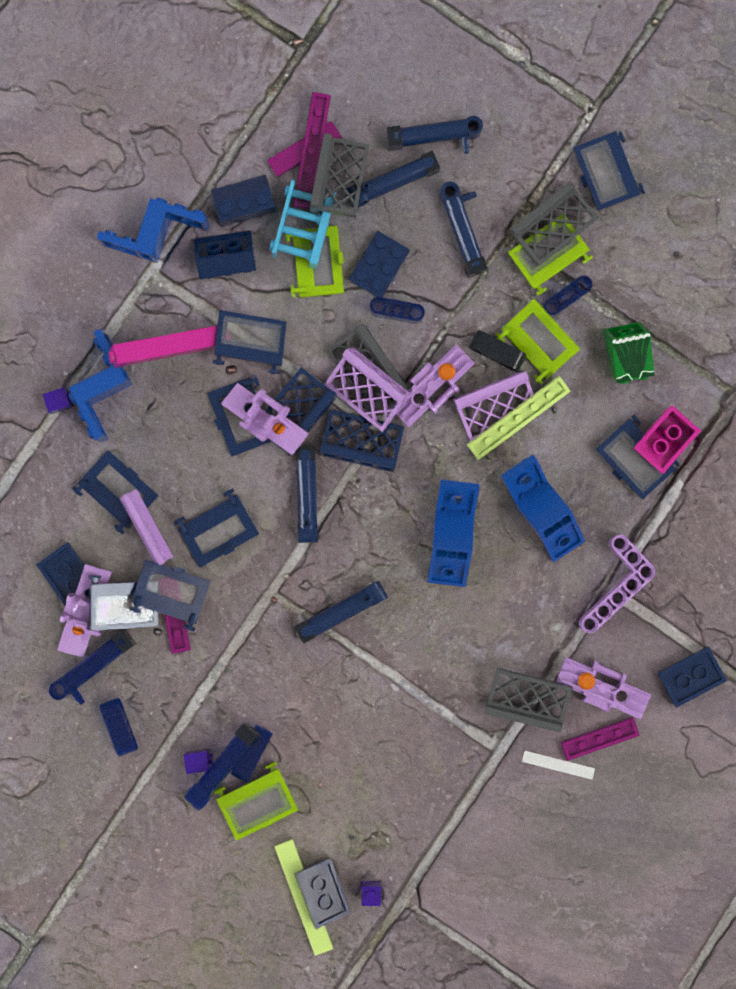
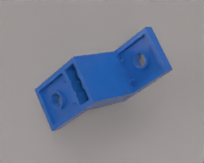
M150 198L136 242L135 239L128 236L123 238L117 237L116 233L105 230V233L99 231L97 239L104 247L158 263L171 220L208 231L210 223L204 212L193 209V211H189L181 204L175 203L173 206L167 204V201L164 199L156 198L154 200Z
M98 329L93 332L95 335L93 340L97 348L104 352L105 355L102 358L109 368L69 387L71 391L69 397L73 404H77L79 407L78 415L82 421L87 423L88 428L86 430L90 438L104 442L109 438L92 405L133 384L124 366L114 368V364L110 362L108 352L113 344L108 334Z
M534 454L501 475L516 508L540 537L553 563L585 542L571 509L549 484Z
M440 480L427 583L466 586L473 551L474 515L480 484Z

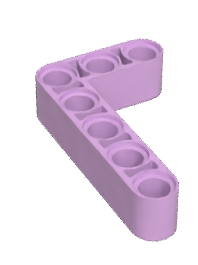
M623 535L612 536L609 539L608 545L630 572L579 619V627L584 632L593 633L598 630L655 575V569L652 564ZM617 538H620L623 542L620 549L614 546V541ZM631 552L636 555L633 563H630L627 559L628 554ZM644 566L649 569V574L646 577H643L640 572ZM630 579L635 582V587L632 590H629L626 586ZM618 592L621 595V600L618 603H614L612 597ZM601 606L607 608V613L604 616H600L598 613V609ZM587 619L593 621V626L590 629L584 627V622Z

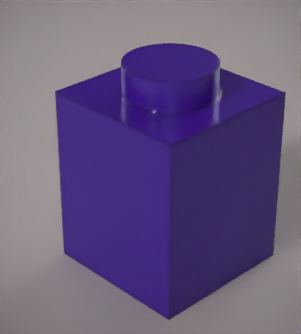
M63 387L42 394L48 413L55 414L73 408V402L69 397L71 391Z
M209 749L190 751L184 754L186 774L210 771L211 765H214L213 754L209 753Z
M362 881V906H381V881Z

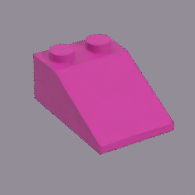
M671 405L656 419L633 449L663 474L701 430Z

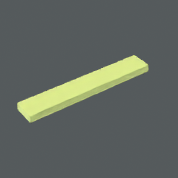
M557 376L466 445L477 460H480L571 391L561 377Z
M293 838L276 844L274 846L314 955L332 950L333 945L326 926L319 929L314 928L294 873L304 869Z

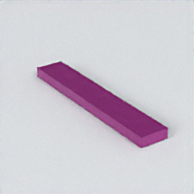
M312 91L296 190L310 194L313 193L331 95ZM294 197L293 207L310 210L311 202Z

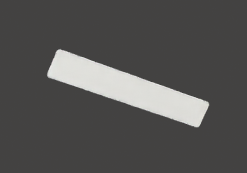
M524 751L522 762L588 779H593L595 771L591 767L529 751Z

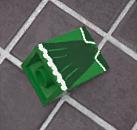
M641 322L603 329L612 378L616 383L627 384L631 380H646L650 376H655L650 331Z

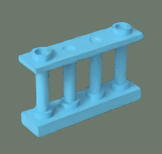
M291 180L290 186L286 185L284 197L287 198L276 239H272L269 251H272V258H276L278 251L307 258V261H310L309 267L317 269L331 213L323 212L317 215L291 208L292 197L310 202L312 198L310 193L295 190V181ZM331 196L323 202V206L331 207L334 205V200ZM287 215L316 222L319 225L318 232L314 231L312 233L286 226ZM286 233L312 240L311 242L314 243L313 250L309 249L307 251L280 244L282 234Z

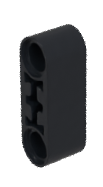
M477 330L469 346L471 350L514 372H519L527 356L521 350L481 330Z

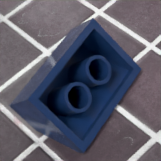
M266 175L211 190L221 227L276 212Z
M251 230L195 239V261L199 278L211 279L217 276H230L236 273L256 271Z

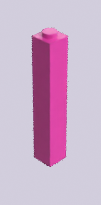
M217 326L115 344L108 352L109 360L114 364V368L215 349ZM226 333V340H229L228 333Z

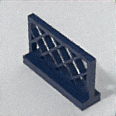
M301 367L274 400L281 405L284 404V407L286 404L297 403L298 413L288 414L286 418L298 416V426L309 433L337 399V394ZM301 374L308 378L309 385H297V379ZM320 387L325 391L321 397L312 398L311 388ZM309 388L310 398L299 399L298 389ZM296 390L297 400L286 401V392ZM311 401L309 412L300 413L299 403ZM268 406L265 412L268 414L271 412V415H273V408ZM278 446L280 449L283 450V452H285L288 456H290V453H288V452L285 451L283 448H281L280 446Z
M330 409L320 448V456L394 473L405 426L389 423L383 432L372 436L368 427L373 424L366 418ZM333 415L341 417L344 423L335 428L331 422ZM354 420L360 421L363 426L356 432L349 425ZM347 426L351 435L342 439L338 430ZM391 429L399 430V436L391 441L386 432ZM365 430L370 439L361 443L356 435ZM334 432L340 440L336 444L326 443L328 436ZM384 434L389 443L380 448L375 439ZM352 437L358 443V446L353 449L348 448L345 444V441ZM372 441L377 450L372 453L366 452L363 446ZM391 445L395 451L394 457H386L382 450Z

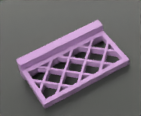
M354 347L345 350L343 358L324 384L381 432L387 428L404 402L408 401L412 395ZM346 361L352 365L353 373H344L343 365ZM357 374H364L366 376L367 385H359ZM353 375L355 386L347 387L345 376ZM335 377H341L343 388H337L332 384ZM372 386L380 387L382 396L373 397ZM368 387L369 398L361 399L359 388ZM355 388L357 399L351 400L348 397L347 389ZM386 398H393L398 402L394 409H388ZM383 399L384 410L375 411L374 400ZM370 400L371 411L366 412L362 409L361 401ZM376 413H385L386 421L383 425L377 421Z
M520 371L453 399L469 441L478 436L472 437L470 432L473 423L483 426L480 431L481 434L485 428H489L486 425L491 415L501 419L506 415L508 408L515 409L510 407L513 396L523 399V403L527 400L528 395L531 397L534 394L526 371ZM525 384L527 388L525 397L515 394L517 387ZM502 392L511 394L507 405L497 401ZM485 399L493 401L489 412L480 408L482 401ZM496 403L505 406L501 417L492 414ZM468 406L475 408L472 419L464 416L463 408ZM478 410L488 414L484 424L474 421Z
M136 489L119 498L153 561L160 566L172 558L173 554L138 490Z

